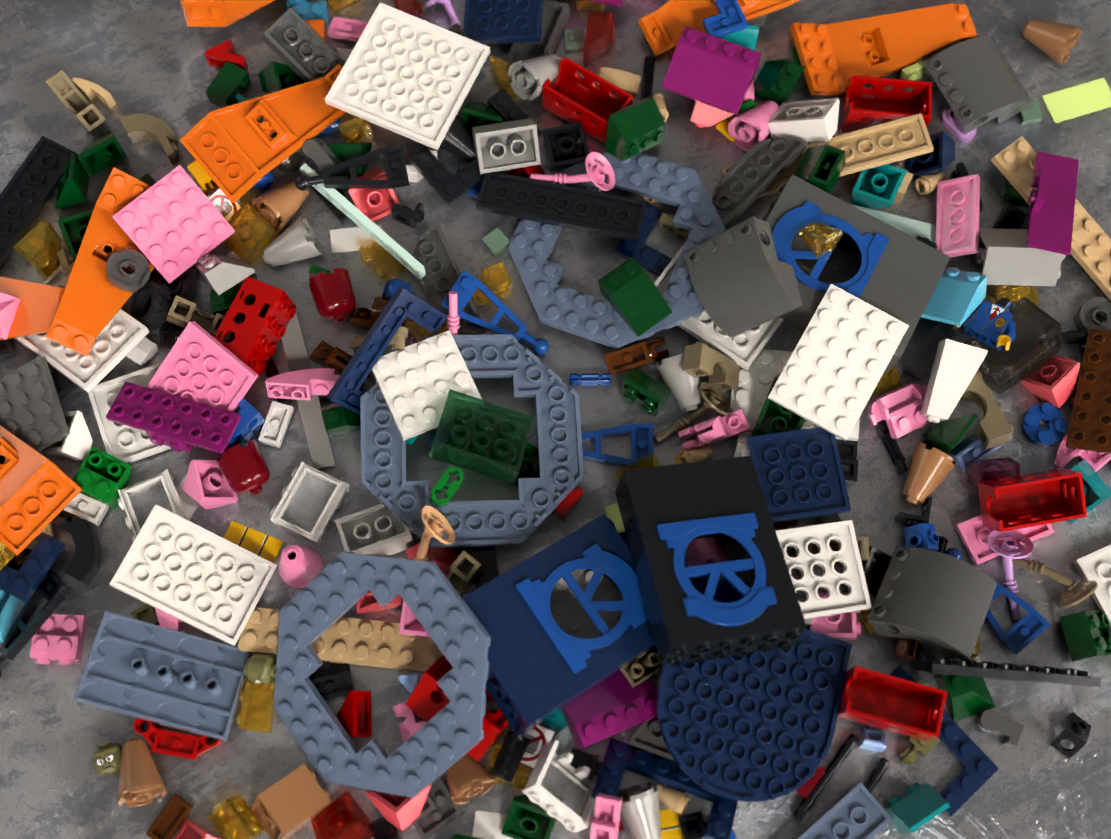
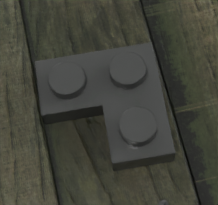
M440 777L431 783V788L426 798L430 807L420 813V816L412 823L422 839H427L463 814L460 807L454 804L449 790Z

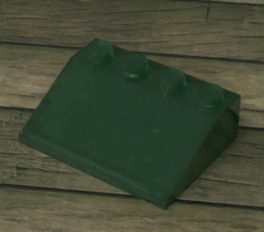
M450 389L428 457L514 484L520 471L534 416Z

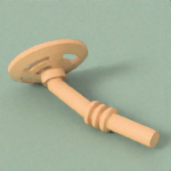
M424 506L421 509V517L425 527L418 552L415 555V560L428 561L427 550L431 538L435 537L444 544H452L455 540L454 531L447 519L435 508ZM443 532H446L447 540L442 537Z

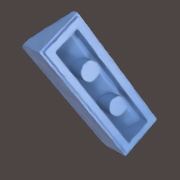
M973 433L955 446L948 455L954 459L953 461L957 462L958 468L965 473L1002 445L984 450L978 437Z

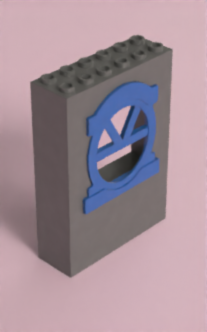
M792 174L789 181H783L770 208L762 218L763 221L769 222L778 261L793 265L803 305L779 317L803 330L806 329L831 284L818 281L817 279L842 232L848 234L860 250L861 266L858 273L852 279L833 285L909 325L884 371L887 374L901 358L950 256ZM814 224H828L835 228L827 243L816 230ZM801 228H804L820 251H793L791 248L793 237ZM794 259L818 260L808 276L799 268Z

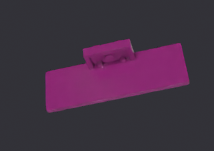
M1037 152L1034 175L1030 185L1033 188L1029 197L1031 206L1026 246L1065 255L1070 254L1079 160Z
M125 382L109 409L106 418L109 421L143 430L147 433L153 444L157 446L166 445L177 452L182 450L191 452L194 446L223 453L241 416L238 413Z

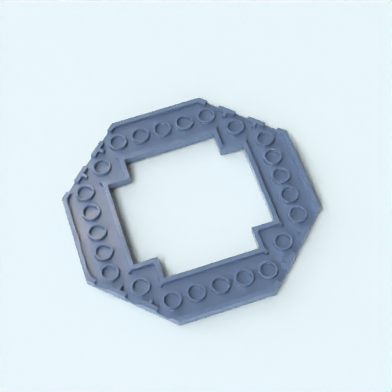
M605 152L601 155L608 160L614 171V188L679 207L673 219V225L690 230V234L662 296L672 310V314L637 337L608 301L559 285L565 272V267L550 262L548 259L563 229L561 226L521 219L510 241L508 251L541 324L619 350L636 340L641 341L653 336L655 332L663 329L667 330L681 324L684 320L702 315L704 307L693 286L685 251L726 231V228L694 169L641 153L622 161ZM585 161L559 171L557 174H586ZM605 174V180H604V182H605L606 184L608 183V176H607V174ZM592 181L566 184V186L586 190L602 191Z
M511 334L452 335L472 378L512 377L513 398L535 397L539 478H518V500L451 501L444 507L435 506L430 502L429 480L407 481L406 440L403 441L376 382L368 392L366 391L360 397L361 484L420 539L425 527L421 517V509L424 506H431L438 510L451 525L455 534V540L452 544H444L434 537L430 540V548L521 545L584 478L579 393L573 388L568 387L562 381V378L543 365L538 357L519 344L517 339ZM425 335L420 341H423L435 335ZM443 532L442 537L447 540L446 532Z
M347 551L341 552L280 610L273 707L325 782L414 798L483 740L484 729H482L486 709L485 683L488 681L489 668L487 656L491 636L435 562ZM369 591L381 607L387 606L395 597L400 595L453 667L437 682L451 702L391 755L387 754L377 738L371 740L359 750L308 678L323 664L311 644Z

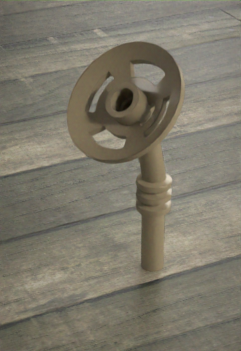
M701 382L699 384V391L705 400L703 402L704 405L687 417H681L674 421L670 427L654 435L653 440L658 444L676 432L678 433L688 428L691 423L709 411L715 410L721 414L729 415L733 412V409L730 408L729 400L720 390L712 387L707 382Z
M1023 558L1012 559L1013 565L1029 569V572L1034 571V574L1039 573L1040 576L1044 574L1065 586L1064 589L1066 591L1057 601L1059 609H1066L1077 605L1093 594L1098 587L1097 582L1094 580L1077 583L1045 566V563L1040 564V561H1029Z

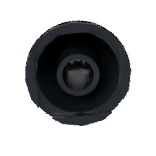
M457 113L439 148L470 163L476 158L473 134Z

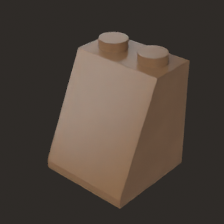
M305 764L257 795L250 808V811L270 839H288L324 811L331 803L328 791L318 784L315 773L312 769L307 768Z

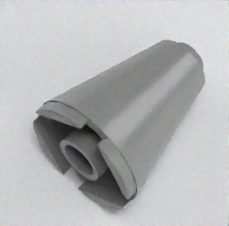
M555 54L514 62L508 71V77L511 76L512 79L510 83L511 88L523 100L530 99L529 101L537 98L541 94L542 86L547 79L551 83L558 76L561 59Z
M306 218L298 219L263 248L262 258L267 265L270 264L272 267L318 257L323 253L317 237L315 238L312 232L314 230Z
M684 353L661 360L662 363L657 362V369L667 387L671 389V394L679 408L685 409V412L698 409L697 405L701 403L699 377H694L682 370Z
M647 783V788L640 787V784L631 786L617 793L616 797L622 798L620 815L633 839H661L659 790L656 783Z

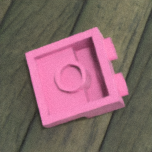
M818 593V596L826 599L828 593ZM841 593V594L844 595V596H847L849 593ZM860 611L813 618L810 630L838 640H856L857 635H861V622L856 621V613H860Z
M51 614L36 632V635L32 637L29 658L36 660L35 663L50 664V660L58 661L60 665H72L73 661L81 662L87 616Z

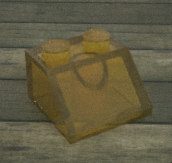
M246 203L230 218L228 223L235 230V233L227 238L224 243L250 266L264 253L263 248L278 237L276 230L252 206Z
M45 218L13 247L23 260L44 280L52 275L60 266L57 252L61 250V238Z

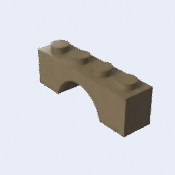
M978 369L961 398L972 401L980 408L983 419L979 422L975 434L984 450H988L1008 443L1013 434V427L1004 417L1002 407L994 400L992 390L989 386H986L982 379L981 371Z

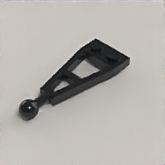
M402 145L381 148L322 169L323 175L309 177L305 174H300L294 181L296 188L300 191L308 190L311 185L323 183L325 188L392 189L410 186ZM381 158L384 159L387 180H358L356 167ZM347 170L350 171L351 179H330V176Z
M50 569L29 601L25 603L0 647V679L2 676L1 669L8 659L13 660L59 604L68 596V591L71 588ZM43 596L47 600V603L36 614V616L31 620V622L28 623L31 615L33 614L35 608L37 607L39 601Z

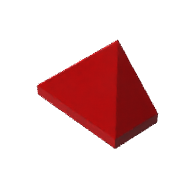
M349 691L336 716L350 737H372L371 691Z

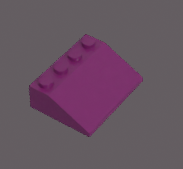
M685 26L664 78L662 88L737 115L757 72L762 53Z
M620 670L563 707L561 711L577 749L581 750L657 717V689L650 678L632 688Z

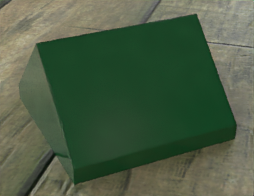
M372 142L326 144L341 163L370 153L372 149ZM367 164L356 167L357 176H364ZM347 170L333 176H350V171Z
M73 152L69 157L58 185L55 204L57 209L87 201L90 176L78 156Z

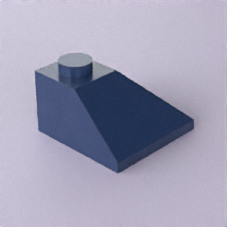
M944 132L930 135L933 152L907 158L906 170L913 174L912 178L944 170L955 160V141Z

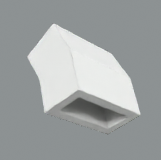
M144 337L126 356L145 368L159 350L155 343Z

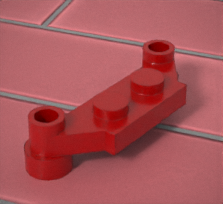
M137 718L133 724L134 731L144 736L151 746L150 752L198 760L199 755L222 743L220 739H216L212 743V737L203 735L196 736L158 729L153 721ZM148 723V728L144 730L145 724Z

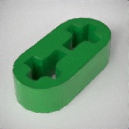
M449 467L442 474L431 492V501L435 506L444 507L452 500L463 482V472L461 469ZM454 473L457 474L458 481L454 480L451 485H448L450 478L448 475L453 476ZM444 488L447 489L445 492L446 499L441 498L440 501L437 500L436 493H441Z

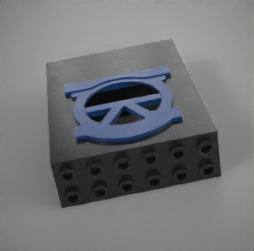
M751 456L623 470L615 495L661 665L678 666L687 661L699 663L707 658L720 660L728 655L736 654V656L740 657L755 651L766 653L775 648H780V650L792 648L807 626ZM731 536L745 547L751 559L690 567L684 566L687 546L693 539ZM755 569L753 587L749 588L734 572ZM720 574L744 597L743 599L732 603L713 601ZM710 575L704 595L698 592L689 580L691 577Z

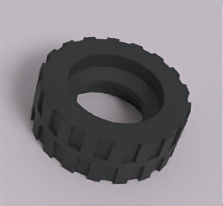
M148 280L144 287L135 292L130 315L148 329L156 330L158 327H161L163 322L166 321L167 314L171 308L172 297L169 288L163 284Z

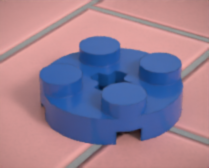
M1051 403L1033 405L1022 416V433L1029 442L1035 445L1051 446L1063 437L1067 429L1064 416ZM1040 420L1047 423L1048 429L1039 427Z

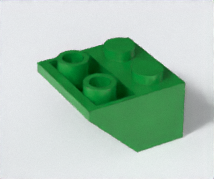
M92 447L73 480L83 488L81 493L115 510L119 504L117 500L120 497L118 490L127 488L132 466Z

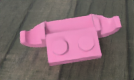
M905 384L874 398L867 412L871 426L877 425V422L881 420H886L891 438L895 439L929 424V421L926 420L927 417L920 415L928 386Z
M1066 435L1063 437L1058 448L1054 466L1066 469L1072 460L1074 462L1076 460L1081 462L1085 459L1096 472L1111 460V454L1067 448Z

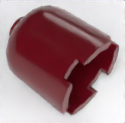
M334 268V273L325 275L324 271L313 275L309 279V288L320 316L335 322L346 320L347 316L356 307V298L348 270Z
M249 440V445L241 447L240 444H237L221 453L222 459L217 458L216 461L229 485L236 493H250L251 496H254L263 491L262 487L270 479V471L257 442Z

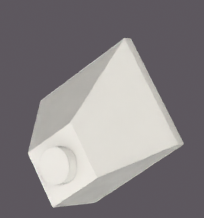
M63 412L70 435L47 447L43 452L73 461H84L91 450L93 440L82 412Z

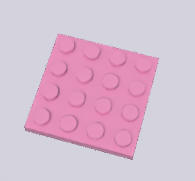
M180 165L112 217L169 284L196 264L199 258L210 253L235 233L232 226Z
M190 321L147 385V388L234 412L238 406L237 404L244 398L259 375L195 321Z

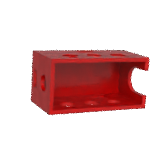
M565 56L559 63V73L554 84L550 87V80L547 79L542 86V107L570 124L582 122L584 132L605 144L609 115L632 105L633 95ZM576 72L581 73L584 78L580 77ZM594 82H597L601 88L597 87ZM610 91L617 94L619 98L613 96Z
M851 75L842 96L841 131L853 132L922 113L927 127L932 118V82ZM864 84H872L873 86H872V87H863L862 85H864ZM887 85L893 86L892 89H884L882 87ZM911 87L913 90L904 91L903 88Z
M248 276L245 278L214 338L259 375L256 378L258 380L260 375L266 370V361L274 355L276 345L280 338L284 336L290 319L295 316L297 306L283 290ZM248 295L256 297L252 305H246L244 302ZM262 310H268L264 318L259 316ZM237 314H245L246 318L243 323L236 324L234 322ZM228 332L235 333V339L231 343L224 341V337Z
M1058 468L977 482L983 526L999 532L1087 517L1081 472ZM1074 488L1077 491V498L1074 493Z
M444 655L424 673L405 703L414 713L421 716L427 722L451 702L437 683L453 668ZM486 688V709L482 729H484L483 740L467 753L478 762L497 742L509 724L499 708L497 712H491L487 708V702H494Z
M854 666L846 672L838 717L928 741L939 737L947 691Z

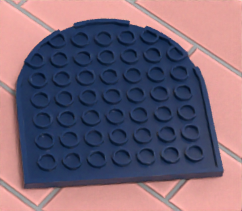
M713 598V601L721 602V603H726V602H723V601H720V600H717V599H714V598ZM805 629L794 646L787 650L775 648L766 653L755 651L740 657L734 654L720 660L707 658L699 663L687 661L678 666L662 665L656 692V710L663 740L674 761L699 786L729 800L762 802L773 800L795 791L815 774L822 760L826 758L832 744L852 644Z

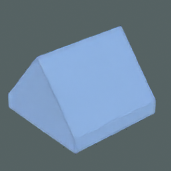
M419 674L401 675L398 677V680L410 694H412L420 681Z
M862 727L859 748L879 753L883 752L887 746L885 732Z

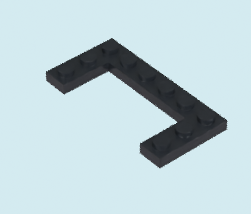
M503 88L487 100V104L503 118V122L529 118ZM537 127V134L539 138L541 137L542 132ZM426 146L410 157V162L449 206L481 183L485 176V173L480 174L477 158L452 176Z

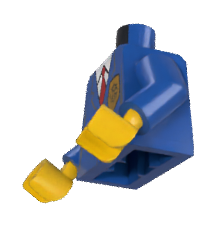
M1003 297L1000 298L996 305L985 301L964 321V334L1000 351L1002 345L1006 346L1005 350L1008 351L1010 344L1016 338V323L1013 321V314L1008 311L1012 303Z

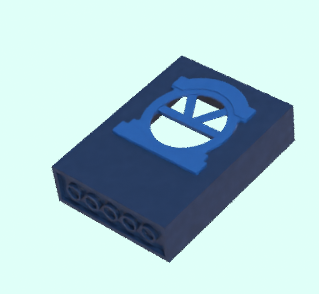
M605 514L462 597L491 636L487 661H489L488 681L485 683V688L517 737L620 671V667L655 645L631 551L626 540L620 537L614 523ZM580 569H591L594 571L585 592L571 574L572 571ZM603 574L610 577L616 583L621 592L622 601H591ZM561 578L564 579L601 633V637L593 639L577 638L564 632L557 625L551 614L550 597L554 586ZM620 610L622 615L617 625L610 630L597 611Z

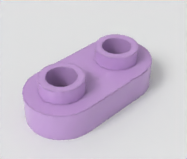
M951 107L946 108L940 117L941 124L959 141H971L977 129L963 135L954 117L950 116H954Z

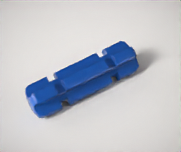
M571 373L569 375V384L571 386H578V384H581V386H598V384L609 386L611 383L609 373H602V375L598 373H581V375Z

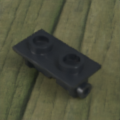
M509 730L490 774L512 783L530 739L524 737V734L517 737L515 732Z

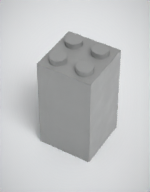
M979 228L978 253L972 254L970 266L974 272L987 276V285L1055 287L1057 279L1061 276L1062 260L1065 259L1066 255L1026 246L1028 229Z

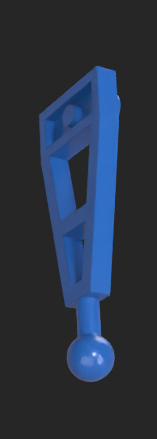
M465 270L462 272L450 290L458 293V315L460 319L496 334H511L517 339V342L522 339L532 346L533 352L537 355H543L548 351L549 345L545 339H536L525 332L528 327L480 280ZM477 289L499 309L490 323L462 312ZM449 293L440 305L448 312ZM503 314L519 328L516 334L496 326Z
M628 424L581 433L582 441L595 439V452L582 450L583 458L631 468L653 467V424ZM631 433V459L601 453V438Z
M952 547L945 551V554L962 560V554L959 549ZM996 581L997 586L991 602L1002 593L1029 612L1006 633L990 609H988L986 615L998 636L1017 655L1048 628L1050 624L1034 607Z

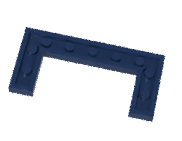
M647 203L638 242L622 239L615 253L627 260L634 257L642 268L659 277L672 261V258L645 244L663 214L662 210Z
M399 286L326 397L360 415V397L365 392L359 388L405 318L412 319L436 334L448 316Z
M44 533L19 571L0 562V589L27 603L65 544Z
M901 665L897 666L889 674L890 676L917 683ZM943 711L938 738L941 740L940 743L964 767L938 793L950 805L949 808L944 810L950 817L999 768ZM863 724L866 728L870 727V725Z
M610 739L591 795L592 798L596 799L598 793L616 797L626 769L712 802L703 839L730 838L738 801L725 799L705 790L692 781L674 761L619 740Z

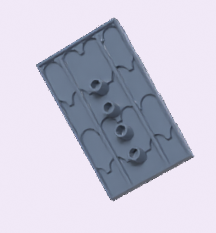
M105 611L74 699L86 705L227 741L246 678L244 665L246 660L252 656V653L241 651L240 648Z

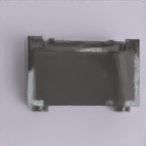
M1025 296L1015 301L1009 308V312L1013 314V321L1016 323V338L1010 344L1008 351L1005 350L1006 346L1002 345V348L998 351L973 337L962 342L988 350L979 370L981 371L982 379L997 395L1007 393L1054 357L1063 346L1061 324Z

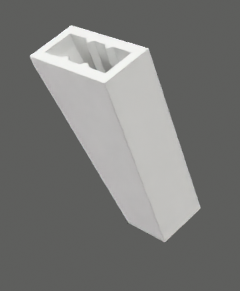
M950 339L939 341L920 415L927 417L926 420L933 423L948 420L985 359L988 350Z

